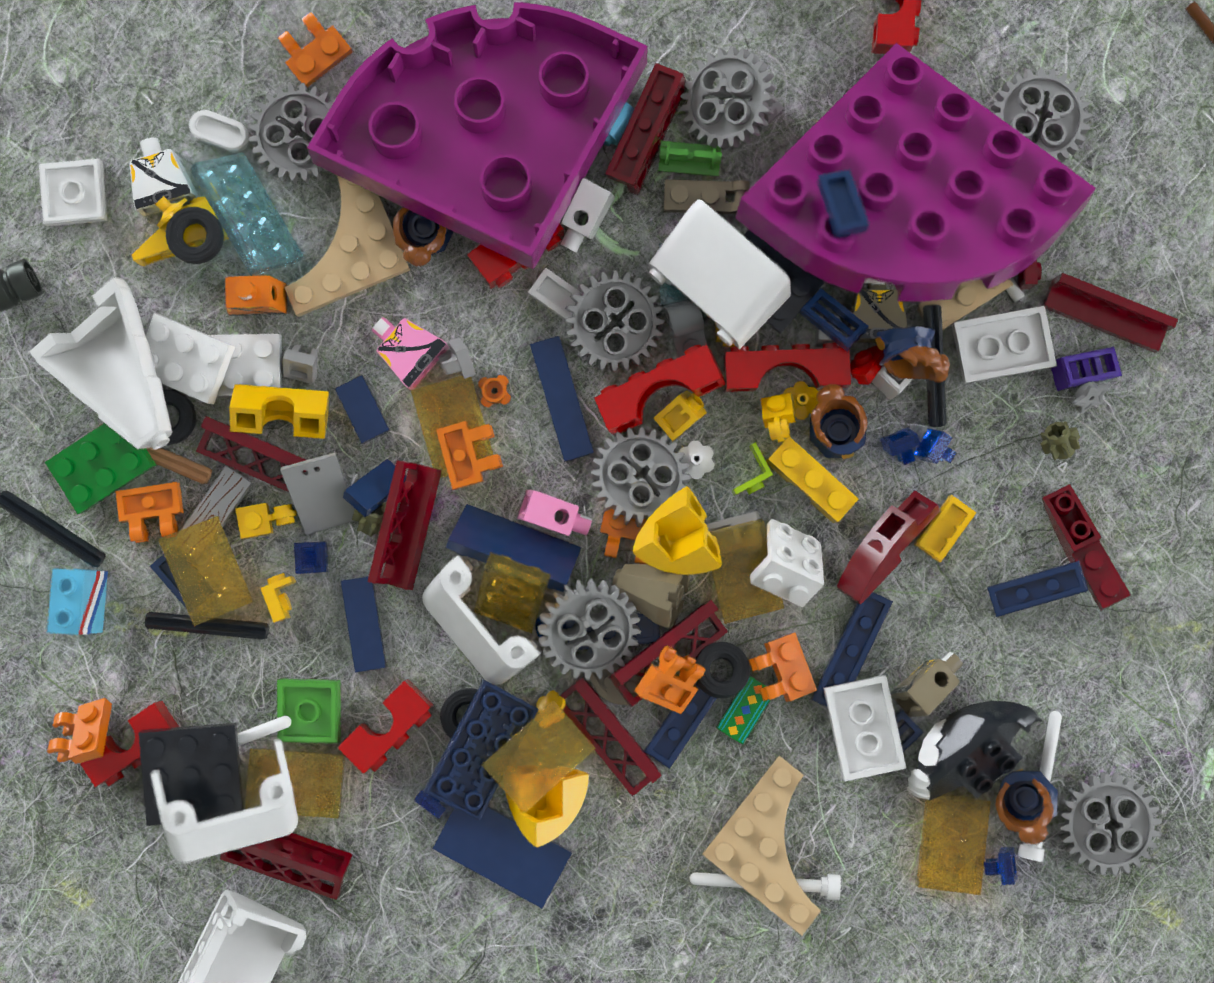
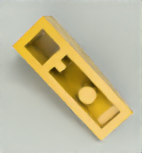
M206 196L194 198L189 201V205L183 206L178 210L180 211L188 207H199L208 210L220 221L224 232V240L229 239L219 205L212 198H207ZM169 220L132 254L134 262L143 267L175 256L169 249L166 241V227ZM200 224L188 226L183 234L184 242L190 247L202 245L206 240V230Z

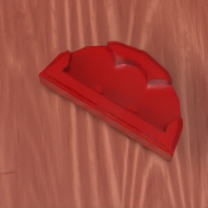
M878 345L858 352L851 361L852 378L857 380L858 384L869 385L883 367L879 363L884 357V351L880 350Z

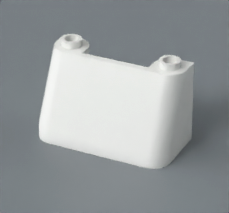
M699 199L687 210L648 264L650 268L649 275L659 285L662 286L664 283L668 285L673 284L716 323L719 329L716 334L725 344L731 346L733 343L739 349L791 296L788 276L719 214Z
M458 555L426 587L422 595L423 604L482 677L494 685L503 684L539 656L543 650L534 639L528 641L521 636L511 637L500 646L496 643L461 600L472 590L470 587L472 582L471 571L474 567L465 556Z
M227 889L218 899L178 983H271L284 954H294L296 950H300L303 947L306 939V929L302 924L237 892Z

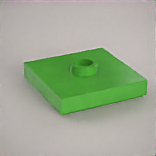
M278 679L277 718L288 716L291 719V725L278 731L277 739H280L281 742L302 743L341 742V680Z

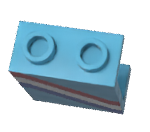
M52 568L47 633L84 635L103 632L108 571Z

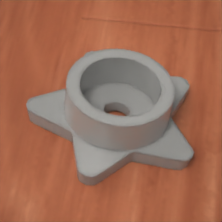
M1088 382L1076 391V399L1073 400V404L1079 406L1081 414L1085 413L1092 406L1100 405L1104 402L1103 395L1110 388L1108 383L1098 386L1095 382Z

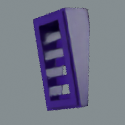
M1114 347L1060 357L1056 359L1057 366L1051 368L1057 391L1080 387L1088 382L1097 383L1122 376ZM1101 356H1103L1107 373L1103 372L1100 361ZM1089 359H1091V363H1092V367H1093V370H1094V374H1095V375H1092V371H1091L1090 364H1089ZM1076 362L1079 363L1082 378H1080Z

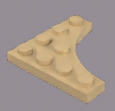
M338 175L341 191V213L335 237L323 258L312 270L294 283L284 287L297 317L410 271L407 261L403 258L402 249L395 244L393 227L380 196Z
M778 756L702 855L802 936L821 910L807 897L796 881L787 858L784 831L791 797L804 775L781 756Z

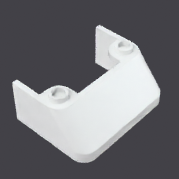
M275 739L273 742L281 774L270 776L261 784L259 792L262 806L197 823L195 811L187 802L174 801L167 803L160 770H155L151 773L161 821L171 854L175 859L181 862H191L283 837L295 830L298 824V815L280 739Z

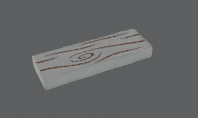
M225 466L173 542L197 559H201L253 483L229 466Z

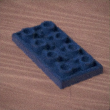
M466 504L446 545L447 549L455 551L458 555L468 556L484 562L490 567H497L513 573L519 578L534 581L548 589L563 593L565 591L564 586L569 581L582 548L469 504Z
M483 679L423 792L480 821L539 709Z
M487 806L480 821L454 808L432 848L541 909L545 905L572 854L571 850L553 840L545 845L535 847L522 834L514 819L490 806Z

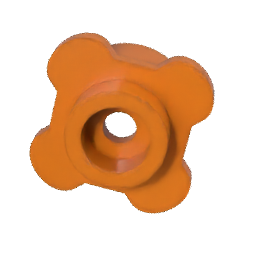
M498 375L497 378L489 379L483 377L479 380L478 386L482 389L483 397L481 398V403L483 406L491 407L492 404L497 403L506 405L510 402L511 396L507 392L509 381L506 376ZM493 388L498 390L496 394L492 393Z

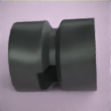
M23 258L6 266V272L0 269V312L17 306L19 299L29 301L42 295L40 281L26 259Z

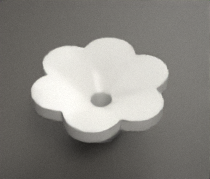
M694 440L689 443L688 447H682L678 451V453H685L680 463L689 464L688 470L683 474H690L693 479H700L704 473L713 470L714 462L711 459L713 457V450L711 447L702 446L699 441ZM694 457H698L699 461H694Z

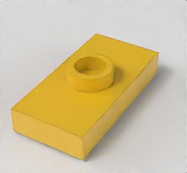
M952 494L949 495L940 507V512L927 525L914 545L935 561L941 563L976 512Z

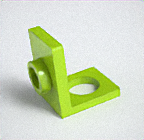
M756 442L751 444L749 448L763 474L731 490L734 496L744 490L747 491L748 495L765 487L763 480L773 475Z

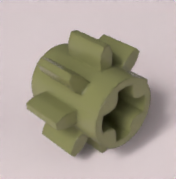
M1067 422L1052 423L1046 428L1045 432L1040 434L1043 440L1040 445L1044 454L1051 453L1054 460L1070 458L1076 449H1080L1078 439H1080L1079 432L1076 427L1070 429Z
M387 502L383 503L366 517L357 510H354L352 520L358 521L357 531H362L370 537L380 532Z

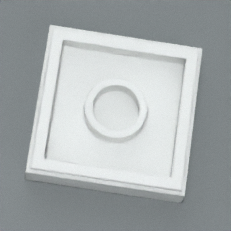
M100 158L39 164L44 225L56 226L107 221L103 161Z

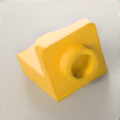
M686 390L678 395L653 419L669 438L674 441L707 414V411L703 408L704 403L701 398Z
M282 573L268 578V585L260 589L273 623L291 618L288 612L292 610L290 600L286 593L281 594L280 589L296 583L295 577H286Z

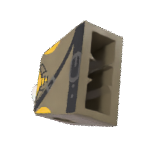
M885 282L868 283V289H861L859 293H854L850 312L869 326L868 331L864 335L862 334L856 343H876V334L879 331L908 327L903 301H897V290L886 289ZM848 323V327L852 331H855L856 328H854L851 324Z
M949 652L942 659L927 660L897 686L890 695L909 717L929 716L960 683L954 673L963 666V663L953 652Z

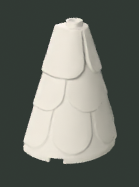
M113 277L92 296L99 307L71 333H50L30 350V353L40 366L64 384L70 393L94 410L100 420L137 449L152 447L153 450L165 446L170 441L168 437L172 434L160 378L156 377L150 346L145 338L141 318L131 289L124 280Z

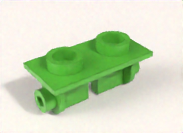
M661 141L658 171L719 177L722 157L721 148L718 146L714 148L704 144Z

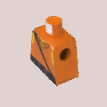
M267 275L225 277L226 310L228 315L287 314V293L284 288L287 284ZM272 291H274L275 294L274 300L272 297Z

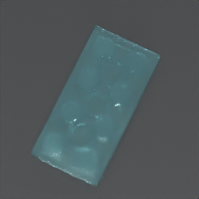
M244 152L197 162L190 168L192 175L250 276L298 263L304 257Z

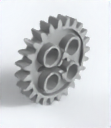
M730 46L728 53L722 48H718L717 57L707 53L708 62L704 64L698 60L697 65L700 70L698 72L689 71L693 80L692 82H685L684 85L689 88V92L680 95L681 98L687 100L688 104L683 105L680 109L685 113H689L683 121L692 125L689 131L698 135L697 139L699 141L707 142V145L714 148L718 145V147L727 150L730 144V146L737 149L739 148L740 140L746 144L750 143L749 134L752 133L758 137L760 136L757 128L759 125L768 127L769 124L764 117L765 115H774L775 113L768 106L777 102L776 98L770 96V93L775 91L777 86L768 83L773 79L774 74L766 71L768 64L762 60L759 61V56L754 53L750 54L744 48H741L738 52L736 48ZM720 77L719 84L713 89V82L716 78ZM748 77L747 85L741 89V82L744 78ZM707 95H709V96H715V97H719V98H727V99H725V102H723V101H721V100H719V99H717V98L705 99V100H704L705 96H707ZM734 95L741 99L753 97L751 101H742L731 97ZM716 107L715 116L709 120L711 110ZM744 108L743 117L737 120L738 112Z
M1043 67L1037 70L1035 76L1030 68L1025 71L1023 77L1018 73L1015 74L1012 82L1006 81L1002 86L1004 91H998L995 96L998 101L994 102L990 109L997 112L995 115L1014 129H1016V123L1025 125L1028 133L1022 135L1032 141L1033 133L1039 122V115L1037 113L1043 107L1044 93H1048V100L1041 115V120L1044 122L1038 128L1037 143L1035 144L1055 159L1058 158L1062 162L1066 161L1069 158L1068 153L1074 155L1078 151L1077 145H1082L1085 142L1086 138L1082 134H1086L1091 128L1084 122H1087L1092 117V114L1083 112L1090 105V102L1080 101L1085 91L1075 92L1073 90L1077 81H1073L1069 85L1065 83L1067 79L1066 73L1060 79L1055 78V69H1052L1048 76L1044 74ZM1023 95L1032 96L1035 104L1026 103ZM1053 102L1062 104L1065 112L1056 111L1053 107ZM1045 131L1054 132L1057 136V141H1050L1046 137Z
M289 83L288 92L286 93L280 87H277V97L274 98L267 93L266 97L269 103L267 105L260 102L257 103L262 111L261 114H251L257 124L248 125V129L256 135L248 138V141L252 145H258L252 150V153L255 157L261 156L258 163L262 167L269 165L267 171L270 175H274L278 171V178L281 181H284L290 175L291 182L296 184L299 176H301L304 182L309 184L310 175L312 174L318 180H321L320 171L323 168L313 164L310 154L302 161L295 160L296 153L301 149H307L309 143L298 135L294 136L288 127L277 122V118L281 117L298 132L303 131L307 138L312 140L314 129L321 125L334 101L329 102L330 96L328 92H324L319 96L317 86H314L308 92L306 85L302 83L299 91H296L293 85ZM293 108H302V113L299 117H289V113ZM275 132H284V137L280 142H271V137Z
M617 270L611 272L610 279H608L605 272L599 273V282L593 276L589 277L588 283L590 287L579 284L578 289L581 295H570V298L576 303L575 306L565 307L567 311L572 313V317L564 319L565 323L572 324V328L567 330L565 335L575 336V339L569 344L570 347L578 345L581 347L577 356L581 357L588 354V365L593 364L597 359L598 369L601 370L605 368L608 362L611 371H616L619 362L623 370L629 369V360L633 364L639 365L640 359L638 355L649 358L650 354L646 348H657L658 345L652 338L653 336H662L663 333L655 328L656 325L664 323V320L656 318V314L661 312L663 308L653 306V303L659 297H648L647 295L651 286L648 285L640 288V277L630 282L629 272L624 273L622 278L619 279ZM611 291H616L621 297V303L617 308L610 306L607 297ZM632 301L634 303L633 307L617 320L619 327H610L598 341H595V335L611 322L608 316L618 315ZM590 312H594L599 317V325L594 330L590 329L585 322L586 316ZM632 313H637L642 319L641 327L638 330L632 329L629 325V317ZM612 334L618 336L621 343L619 349L615 352L611 351L607 346V339Z
M640 427L637 435H634L631 428H628L625 438L619 432H616L614 436L615 443L607 438L604 443L606 449L598 448L596 455L600 459H593L591 464L597 470H592L589 477L598 480L592 483L591 490L600 491L596 496V502L606 501L603 511L606 512L612 508L615 510L613 514L614 520L623 515L625 516L624 525H627L631 518L636 521L637 527L641 526L643 519L648 520L653 512L668 498L686 487L683 484L689 483L691 476L682 474L688 470L689 464L680 463L685 455L684 452L674 453L677 443L675 442L668 446L665 444L667 435L665 434L660 439H657L655 429L651 431L649 436H646L643 427ZM641 451L646 454L648 460L639 461L634 457L633 453ZM624 457L627 460V463L625 461H621L620 458ZM621 471L626 476V479L617 481L611 476V472ZM655 474H665L668 477L669 482H658L655 478ZM635 475H645V479L640 478L639 480H637L635 478ZM653 491L656 492V493H659L660 496H659V497H656V496L654 495ZM638 492L644 494L647 502H636L632 494Z
M589 579L587 587H583L581 582L577 580L576 589L573 591L568 585H565L566 594L564 596L555 592L554 596L557 602L555 604L546 602L545 605L550 613L540 614L541 620L546 623L538 626L539 633L544 635L539 638L541 646L545 647L543 649L545 657H551L550 662L553 667L560 665V671L563 675L571 669L574 679L579 676L580 672H583L586 680L590 679L592 672H596L598 678L601 679L603 669H607L613 674V664L617 663L623 667L624 662L621 657L623 655L633 656L628 647L638 646V641L632 636L641 633L639 627L635 625V623L640 621L637 613H633L636 610L633 602H628L629 597L625 592L619 595L620 590L616 585H613L608 590V584L605 580H602L598 587H596L593 579ZM594 605H603L599 613H589ZM575 620V624L571 628H561L565 621ZM591 626L593 631L587 633L586 628ZM608 631H617L612 639H603ZM589 646V649L584 654H576L579 647Z
M1102 772L1100 781L1091 774L1089 775L1090 784L1078 780L1080 788L1078 792L1070 788L1068 789L1073 797L1072 800H1061L1068 807L1067 811H1058L1057 813L1065 818V822L1057 824V828L1066 831L1059 839L1064 843H1070L1065 851L1069 854L1076 853L1074 857L1075 862L1081 864L1085 861L1084 868L1092 871L1096 867V871L1100 875H1104L1108 868L1110 874L1117 876L1119 867L1123 872L1129 874V864L1131 863L1141 868L1139 860L1141 856L1149 860L1151 859V856L1146 851L1147 848H1158L1151 841L1152 837L1162 836V833L1154 830V826L1161 824L1162 820L1153 817V814L1160 809L1155 805H1148L1153 800V795L1143 794L1145 786L1141 784L1134 786V779L1126 777L1123 781L1122 775L1114 773L1111 780L1108 773ZM1106 796H1109V798H1110V799L1108 800V806H1107V804L1105 803V797H1106ZM1127 799L1129 809L1126 813L1120 815L1118 806L1120 802ZM1096 801L1098 811L1094 816L1089 817L1087 807L1090 803ZM1111 818L1114 820V824L1109 825L1107 829L1105 828V823H1109ZM1130 831L1132 835L1130 843L1122 846V835ZM1099 833L1101 837L1099 845L1091 848L1089 844L1091 836ZM1112 842L1114 850L1110 852L1109 849Z

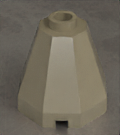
M624 564L622 569L616 570L612 586L616 585L620 590L619 595L625 592L629 597L628 602H633L636 610L657 625L670 628L674 627L682 611L685 601L682 600L683 593L688 591L690 575L665 572L648 564Z

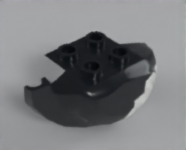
M987 701L971 704L949 714V717L935 723L931 731L923 739L922 748L919 752L918 767L911 771V777L908 778L907 791L917 798L932 800L964 786L978 799L992 788L993 784L999 780V777L1001 778L1003 774L1011 772L1017 763L1023 759L1010 745L1020 728L1029 733L1033 723H1041L1043 720L1031 707L1007 701Z

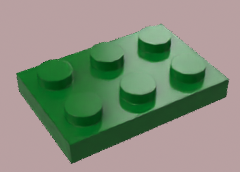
M105 423L45 461L48 469L77 514H82L115 493V491H118L156 466L146 448L137 449Z

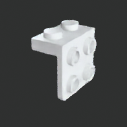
M771 519L767 523L768 556L750 574V583L803 607L824 586L821 544L813 536L801 533L786 523Z

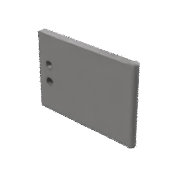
M336 453L281 467L282 476L306 535L354 522L352 516L356 509L343 498L344 491L348 488Z

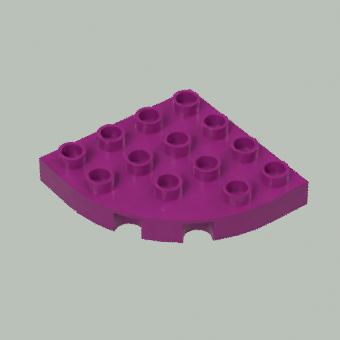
M514 2L510 18L482 20L478 15L476 5L449 10L425 19L427 36L405 48L399 46L392 38L370 55L353 73L307 146L313 164L534 270L568 209L582 179L585 178L647 65L648 46L575 13L546 5Z
M896 43L740 198L735 219L803 270L828 283L859 293L863 283L867 279L894 284L898 294L897 301L928 302L952 299L960 283L980 279L986 289H989L1016 276L1033 264L1055 242L1085 208L1097 188ZM850 169L869 222L867 232L836 238L817 185V179L819 175Z

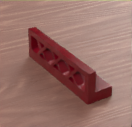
M655 63L605 173L607 178L626 185L629 193L637 196L657 155L661 141H663L682 98L680 95L684 94L687 88L684 86L686 82L684 73Z
M1061 273L1052 279L1042 304L1049 311L1154 353L1160 350L1166 332L1174 329L1178 322L1177 318L1065 273Z
M205 416L200 426L205 431L195 452L287 492L289 491L286 484L278 481L283 479L282 474L273 478L266 476L262 463L274 459L280 462L281 467L306 461L302 457L247 433L230 432V426ZM215 433L224 438L228 449L214 453L206 448L212 434ZM230 440L239 445L232 447ZM247 447L252 450L255 462L243 466L238 463L234 451ZM258 453H261L267 457L260 459ZM230 454L232 460L223 457V455ZM258 466L260 473L250 468Z
M397 460L367 582L389 584L405 590H413L442 470L418 463ZM406 469H408L406 481L403 482V481H404V477H405V473H406ZM399 502H400L399 510H398V512L396 513L397 506H398V504H399ZM385 563L383 576H381L382 568Z
M712 600L703 603L609 676V679L630 707L636 705L643 698L638 694L633 697L624 683L633 676L643 677L650 668L651 662L660 656L664 647L669 646L674 649L675 643L680 639L692 640L688 656L696 658L703 648L715 643L728 632L716 616L715 612L719 609ZM708 618L718 632L710 638L698 637V626ZM697 641L704 642L696 648ZM645 667L644 673L639 672Z
M584 676L559 695L566 699L577 690L585 700L584 712L572 711L566 703L563 712L632 797L650 782L653 784L662 776L661 771ZM588 705L595 713L588 712ZM575 715L584 716L583 724ZM587 716L599 717L605 725L604 736L591 735L586 729ZM608 730L614 737L607 736ZM595 739L603 740V749ZM607 740L620 743L624 748L623 760L609 758L606 754ZM627 753L633 761L627 760ZM614 763L623 764L622 772ZM626 765H636L646 775L634 787L625 777Z
M290 833L283 837L239 848L238 850H241L243 855L233 851L221 853L220 859L337 900L353 854ZM262 858L271 861L273 865L263 862ZM291 869L298 870L303 875L293 873ZM320 879L334 883V887L322 883Z

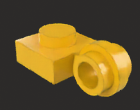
M791 392L761 398L762 420L765 428H769L771 440L784 442L785 438L791 437L789 423L796 422Z
M268 503L235 508L241 539L273 534L272 521H276L277 526L295 523L294 517L297 516L296 510L292 508V504L273 507V514H270Z

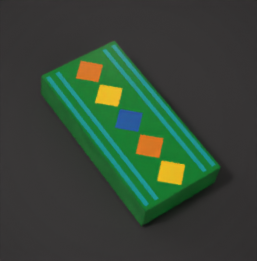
M749 676L747 684L735 695L716 728L743 745L770 701L769 699L763 701L759 690L766 686Z

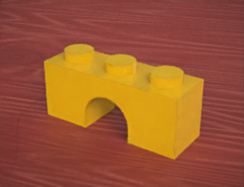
M235 384L229 406L230 432L262 434L263 427L267 422L280 419L293 424L294 437L325 439L329 416V391Z
M791 437L786 438L766 460L767 464L785 481L792 483L811 500V504L832 523L839 522L859 500Z

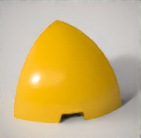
M688 486L673 494L653 512L641 528L634 543L633 553L640 560L665 572L691 575L706 573L721 567V555L717 539L708 531V527L704 522L707 515Z
M522 765L507 768L503 776L507 802L518 828L532 845L539 847L551 842L573 822L586 796L589 782L588 773L563 766L553 770L540 769L539 765Z

